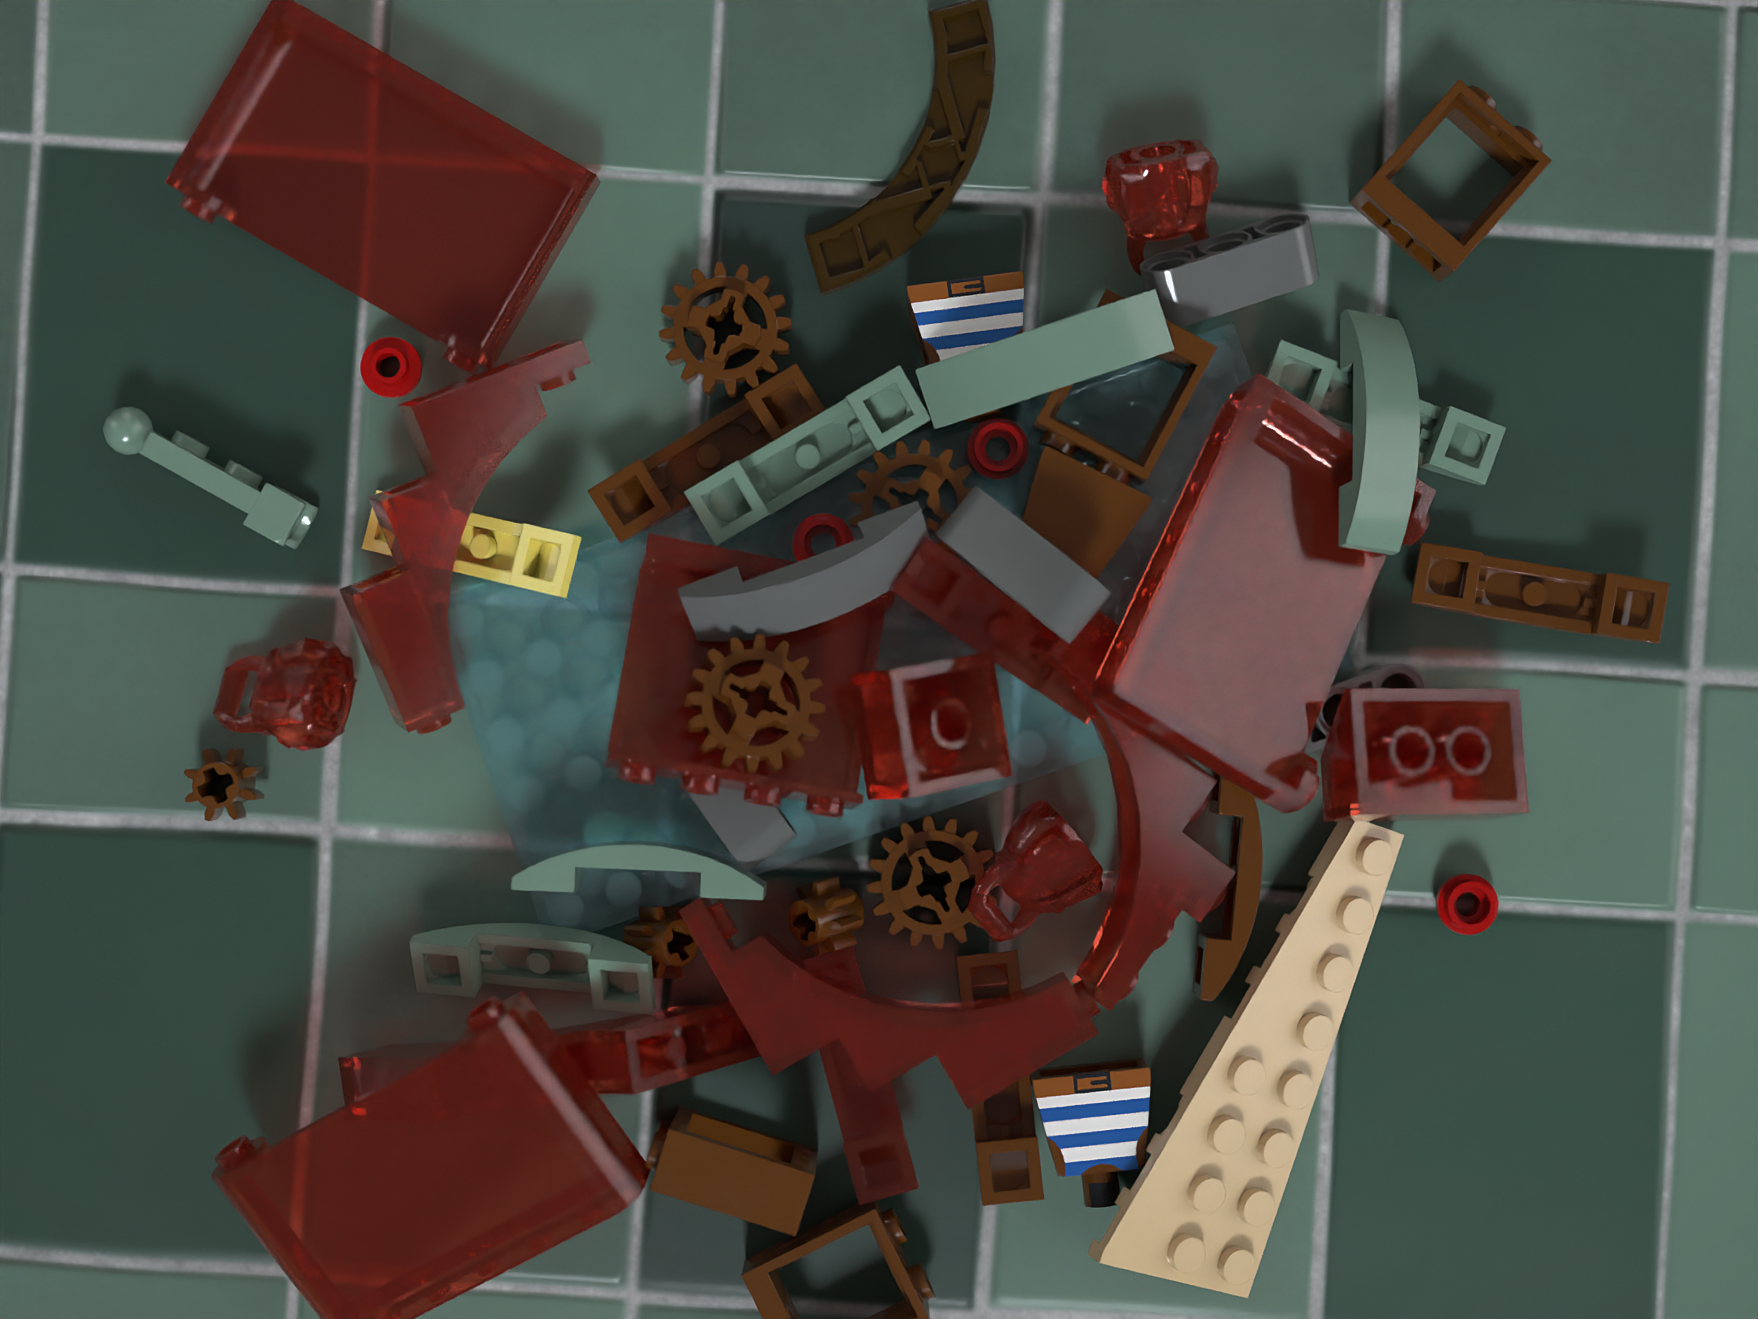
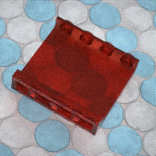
M648 533L641 553L604 767L618 769L617 779L626 782L654 785L656 776L681 780L680 790L689 793L718 796L719 787L744 791L743 801L751 804L780 807L782 798L806 802L805 812L824 817L842 818L844 809L852 810L863 804L864 794L857 792L885 613L893 606L896 586L872 601L825 622L800 630L765 637L766 650L774 652L777 646L784 640L789 643L786 658L793 663L804 656L810 660L802 675L805 680L811 678L821 679L822 686L818 691L810 695L811 701L825 704V712L820 717L809 718L808 722L815 725L820 732L814 741L798 738L797 740L802 745L805 753L797 761H794L783 752L781 754L782 768L776 773H771L765 761H759L754 774L745 773L743 760L736 758L725 770L720 768L723 752L717 747L704 755L700 752L699 749L707 737L705 731L688 732L687 724L692 718L699 715V710L684 706V699L687 694L701 692L702 690L690 681L695 668L711 672L712 670L708 667L705 660L707 653L713 648L724 657H727L729 641L711 642L697 640L677 588L734 567H738L744 582L796 562ZM754 639L741 641L745 650L751 648ZM742 666L733 669L725 675L729 676L731 673L739 678L758 673L761 666ZM781 678L779 683L785 700L796 706L791 688ZM753 693L748 700H745L747 702L745 713L750 717L756 718L763 710L761 706L764 698L757 693ZM713 701V711L716 720L727 734L730 726L725 711L714 705L715 701ZM765 732L753 736L748 745H768L780 740L784 736L782 734L776 736L770 732Z

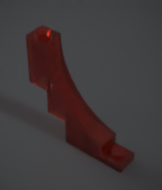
M582 339L562 340L398 405L425 474L368 497L396 566L341 588L339 591L395 723L408 733L416 730L417 734H427L441 729L452 721L450 714L465 708L455 676L450 650L448 623L450 582L457 549L467 520L483 488L499 464L527 433L547 417L536 385L539 384L542 391H549L576 380L574 369L591 363Z
M699 896L678 910L772 1075L839 1038L870 1092L937 1055L966 1108L970 1109L1099 1034L1091 1020L1092 1017L1101 1013L1098 1005L1083 980L1071 985L1063 971L1034 986L1004 996L961 1003L908 1002L874 995L835 980L814 969L789 952L766 930L736 946L731 936L739 931L731 914L721 900L712 904L709 898H700Z
M745 993L704 1005L675 1006L656 1010L653 1015L636 1014L568 1027L488 1038L386 1045L338 1057L347 1119L437 1122L485 1107L537 1108L581 1094L635 1095L770 1054L762 993Z

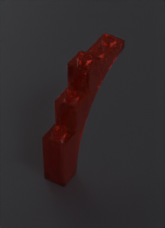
M1098 610L1071 644L1065 642L1043 624L1029 643V646L1063 677L1087 711L1109 763L1117 800L1118 853L1111 895L1095 940L1071 983L1111 1012L1119 1000L1126 998L1137 984L1139 971L1152 952L1162 947L1170 938L1174 929V921L1180 912L1201 923L1207 913L1215 910L1221 904L1227 893V884L1236 872L1182 832L1189 822L1197 819L1205 810L1209 801V792L1217 780L1163 740L1167 732L1177 728L1188 715L1191 706L1190 700L1198 690V687Z

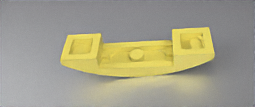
M376 490L362 549L567 598L582 537Z

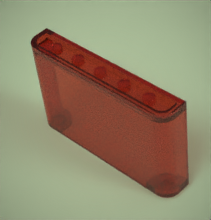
M271 0L165 181L166 184L184 195L178 204L184 210L212 225L216 216H219L447 347L442 358L475 376L479 367L490 372L494 368L601 183L598 176L293 0Z
M1259 373L1242 383L1221 408L1092 686V696L1270 807L1285 814L1302 810L1311 802L1320 785V777L1317 776L1318 762L1306 754L1304 749L1387 554L1339 547V487L1353 481V435ZM1416 478L1411 512L1401 547L1405 544L1410 546L1416 543L1423 536L1430 522V516L1427 512L1436 490Z
M523 990L502 1002L498 997H492L484 1001L466 1016L465 1022L468 1024V1027L458 1043L280 1141L270 1145L262 1136L250 1141L246 1135H243L230 1142L215 1156L214 1160L218 1165L211 1174L212 1180L320 1319H415L610 1219L626 1209L642 1193L651 1172L645 1166L646 1161Z

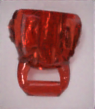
M1177 139L1123 149L1122 152L1110 156L1106 162L1105 173L1101 183L1106 197L1105 202L1112 211L1119 215L1125 225L1124 231L1127 235L1128 259L1134 272L1141 276L1140 265L1146 260L1144 259V249L1147 241H1167L1187 234L1190 235L1193 242L1210 237L1206 223V213L1211 196L1218 186L1219 165L1201 140Z
M305 637L282 648L276 647L272 649L268 656L252 655L240 658L224 668L212 713L224 729L232 732H259L262 735L274 736L280 744L288 749L294 748L300 751L320 749L333 743L335 738L345 731L344 728L352 707L355 683L357 682V679L354 678L352 657L343 655L340 648L334 642ZM249 672H258L249 703L251 712L238 716Z
M1046 800L1037 801L1022 810L1008 830L1002 849L994 855L995 864L980 877L972 889L968 910L994 941L1014 940L1034 923L1039 914L1052 912L1058 914L1064 912L1065 908L1100 893L1103 886L1101 879L1103 868L1062 816ZM998 885H1001L1006 895L1019 906L1017 916L1012 922L1009 921L988 895Z

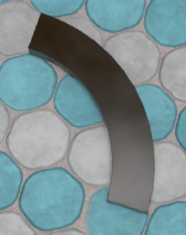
M965 0L928 11L935 62L934 85L926 121L912 151L899 169L898 174L874 199L872 198L865 205L840 221L804 235L821 297L865 280L907 253L944 215L965 184L981 148L989 121L994 93L996 54L993 23L987 0Z

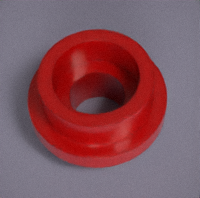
M384 337L374 341L367 347L361 358L360 372L366 386L377 395L385 398H400L406 396L417 387L422 377L423 365L418 351L410 343L397 337ZM387 357H397L400 362L398 373L392 377H384L380 370L381 363Z
M992 418L980 423L972 431L967 443V456L972 468L979 475L990 480H1005L1016 475L1023 468L1028 458L1029 444L1024 431L1016 423L1004 418ZM993 439L1003 440L1009 447L1008 457L1001 461L989 458L986 453V445L989 441Z
M821 513L812 515L799 524L793 536L792 548L797 562L816 556L812 551L811 544L813 539L819 534L832 536L835 540V548L854 542L850 528L843 520L831 514Z
M1462 873L1450 877L1441 885L1436 896V911L1439 919L1447 928L1459 934L1473 935L1486 930L1493 923L1498 913L1499 902L1495 889L1487 880L1474 874ZM1469 892L1474 897V908L1470 913L1461 915L1456 908V901L1461 894Z

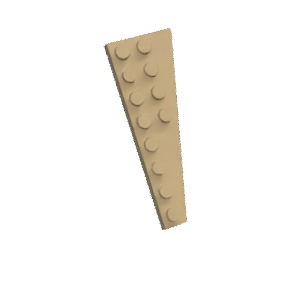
M1342 814L1308 872L1311 879L1299 904L1289 915L1284 913L1275 928V931L1280 934L1262 967L1253 966L1244 981L1250 985L1248 991L1232 1018L1223 1017L1179 1093L1183 1097L1178 1104L1177 1112L1168 1127L1160 1135L1155 1133L1147 1146L1146 1151L1151 1156L1131 1190L1123 1187L1115 1201V1204L1120 1206V1209L1101 1241L1092 1240L1087 1254L1098 1263L1248 1298L1403 841V834Z

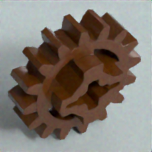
M716 262L713 278L706 279L703 273L696 268L692 270L694 287L688 290L682 285H674L672 289L680 303L678 307L672 305L662 306L661 312L663 316L673 322V327L660 330L659 337L662 342L676 344V347L665 356L670 366L679 365L683 362L687 364L681 374L683 382L688 385L700 376L703 378L704 394L711 396L719 383L725 384L730 398H736L738 383L746 381L753 390L760 385L757 374L762 370L772 376H776L779 373V369L774 360H772L774 354L789 355L790 345L778 338V336L793 330L792 321L790 318L776 317V313L786 306V301L782 294L770 298L766 296L771 286V281L766 275L752 284L749 282V268L747 265L741 264L735 277L727 275L722 262ZM723 292L721 299L705 308L697 306L704 298ZM749 298L764 313L767 329H763L761 325L749 321L746 315ZM733 311L736 328L741 333L739 336L729 335L725 344L722 343L719 350V340L712 327L713 325L724 326L727 317L731 318ZM686 331L692 333L693 336L703 338L706 344L703 363L691 353L686 340ZM747 352L756 355L747 364L735 369H729L731 361Z
M927 440L921 442L918 454H909L904 442H897L896 458L890 461L884 454L877 451L873 454V458L878 470L873 474L859 469L856 474L857 479L866 486L865 491L849 493L848 502L862 507L861 514L849 519L850 527L859 529L857 522L874 517V497L889 507L890 511L902 506L895 496L900 499L904 497L908 500H913L919 493L927 497L925 509L932 516L928 520L924 518L928 533L934 535L951 515L943 510L938 492L943 483L946 481L952 489L956 505L958 506L972 489H965L962 483L967 479L972 470L969 465H966L954 471L949 466L953 451L949 448L942 452L938 459L930 456V444ZM906 468L925 469L917 480L899 483L892 478H888L893 473ZM940 541L932 546L934 555L922 567L927 575L933 574L934 558L941 555L947 563L952 565L957 561V557L953 550Z
M757 634L751 648L745 650L741 641L734 637L730 639L727 645V657H724L713 648L707 653L705 660L708 667L712 670L711 672L695 668L690 681L702 690L701 692L687 694L684 699V706L699 710V715L688 722L687 729L688 732L705 731L707 737L699 749L703 755L713 751L716 747L723 752L720 768L726 770L736 758L743 760L745 776H752L756 772L759 761H765L766 766L773 774L782 768L781 754L783 752L794 761H797L805 753L802 745L797 740L798 738L814 741L818 736L820 730L808 722V719L820 717L825 712V704L811 701L810 695L819 690L822 682L819 678L804 679L802 672L810 661L806 656L797 659L793 663L786 658L789 649L788 642L783 640L775 651L772 652L766 650L764 635ZM749 665L761 666L758 673L739 678L731 673L729 676L725 675L738 667ZM781 678L791 688L796 706L785 700L779 683ZM753 693H757L764 698L761 706L763 710L756 718L750 717L745 713L747 709V702L745 700H748ZM713 701H715L714 705L725 711L730 726L727 734L716 720L713 711ZM765 732H770L776 736L780 734L784 736L780 740L768 745H748L753 736Z
M924 815L922 830L915 832L906 821L901 822L900 828L903 838L896 842L892 838L884 836L881 839V844L888 852L886 859L871 857L869 866L882 873L881 879H875L867 883L868 892L882 893L884 898L873 907L875 916L885 915L890 912L894 918L891 920L888 932L895 935L904 927L910 929V945L914 947L918 946L924 934L932 935V941L936 949L943 948L944 934L952 932L961 943L967 941L963 926L970 921L974 925L983 928L986 921L978 909L981 904L996 906L998 901L993 894L985 891L986 884H992L1000 880L998 871L984 870L983 864L994 855L991 848H982L975 851L972 846L976 842L979 833L972 828L965 832L962 837L955 834L957 820L953 817L948 818L943 829H935L931 815ZM925 841L946 842L955 846L963 853L949 859L932 854ZM906 852L912 864L907 881L892 889L894 867L901 855ZM919 856H923L927 865L932 866L936 873H942L947 870L950 874V877L943 881V888L945 890L943 894L948 903L947 906H943L939 897H935L929 889L920 892L916 888L917 885L923 882L921 871L923 868L918 859ZM974 874L972 895L966 906L960 911L955 901L960 882ZM920 905L935 910L941 921L929 922L919 920L904 910Z

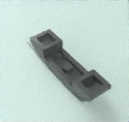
M918 501L857 522L862 539L743 582L738 567H734L677 588L697 640L726 642L730 641L731 638L737 637L742 641L755 639L757 634L764 635L765 638L800 630L845 614L891 590L921 568L934 555Z

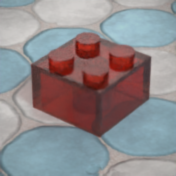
M993 651L950 656L847 675L868 800L914 798L1013 776Z

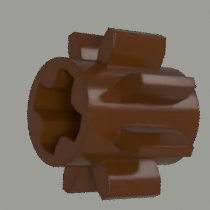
M215 748L203 750V759L206 764L201 768L185 769L184 774L188 778L193 779V792L184 799L186 803L199 801L202 805L206 806L205 820H217L222 815L224 807H226L229 816L233 820L243 819L246 817L243 803L247 800L264 798V794L260 790L255 789V776L259 775L264 769L262 766L249 767L243 763V748H231L226 755L225 761L222 760L220 753ZM224 774H230L234 784L226 788L225 794H219L215 784L223 780Z
M837 876L811 882L796 888L801 900L795 901L790 906L788 922L793 936L799 943L805 946L813 945L814 955L816 956L829 952L834 953L857 944L852 932L861 928L865 913L863 903L853 889L849 887L840 888Z
M681 906L639 907L638 914L640 919L634 920L628 926H624L623 942L651 956L653 979L681 978V966L688 964L692 959H696L698 936L696 925L681 919L683 915V907Z

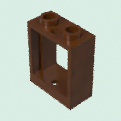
M1460 79L1349 202L1438 282L1445 279L1460 266L1552 161L1542 152V143L1531 131L1522 126L1514 127L1496 111L1497 105L1489 94L1477 86L1471 85L1468 87ZM1445 118L1449 119L1513 176L1457 240L1390 182L1392 177Z
M1106 288L1096 308L1126 298ZM1165 319L1175 350L1157 355L1156 357L1179 368L1183 373L1136 460L1055 418L1073 384L1051 391L1032 429L1043 434L1039 443L1044 447L1048 446L1071 458L1077 452L1097 463L1095 470L1126 485L1131 481L1140 486L1148 479L1218 347Z
M680 1106L672 1122L661 1120L659 1129L655 1132L644 1168L655 1171L650 1187L651 1191L796 1236L815 1177L818 1149Z
M876 1195L798 1233L796 1236H791L745 1259L741 1274L762 1319H801L777 1269L869 1225L905 1299L866 1319H930L929 1303L927 1300L935 1297V1293L920 1262L910 1266L900 1245L907 1242L908 1238L895 1210L891 1207L883 1211Z

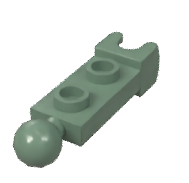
M121 407L114 410L105 419L103 426L104 436L108 445L116 452L124 455L140 453L248 513L243 522L245 526L282 546L286 544L296 549L314 521L318 512V508L283 488L269 483H265L263 489L258 488L263 479L262 476L232 460H229L224 469L205 458L210 447L181 431L176 430L172 439L153 431L148 415L138 408Z

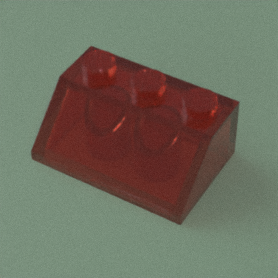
M1349 688L1344 690L1320 759L1324 822L1492 820L1529 813L1519 689Z

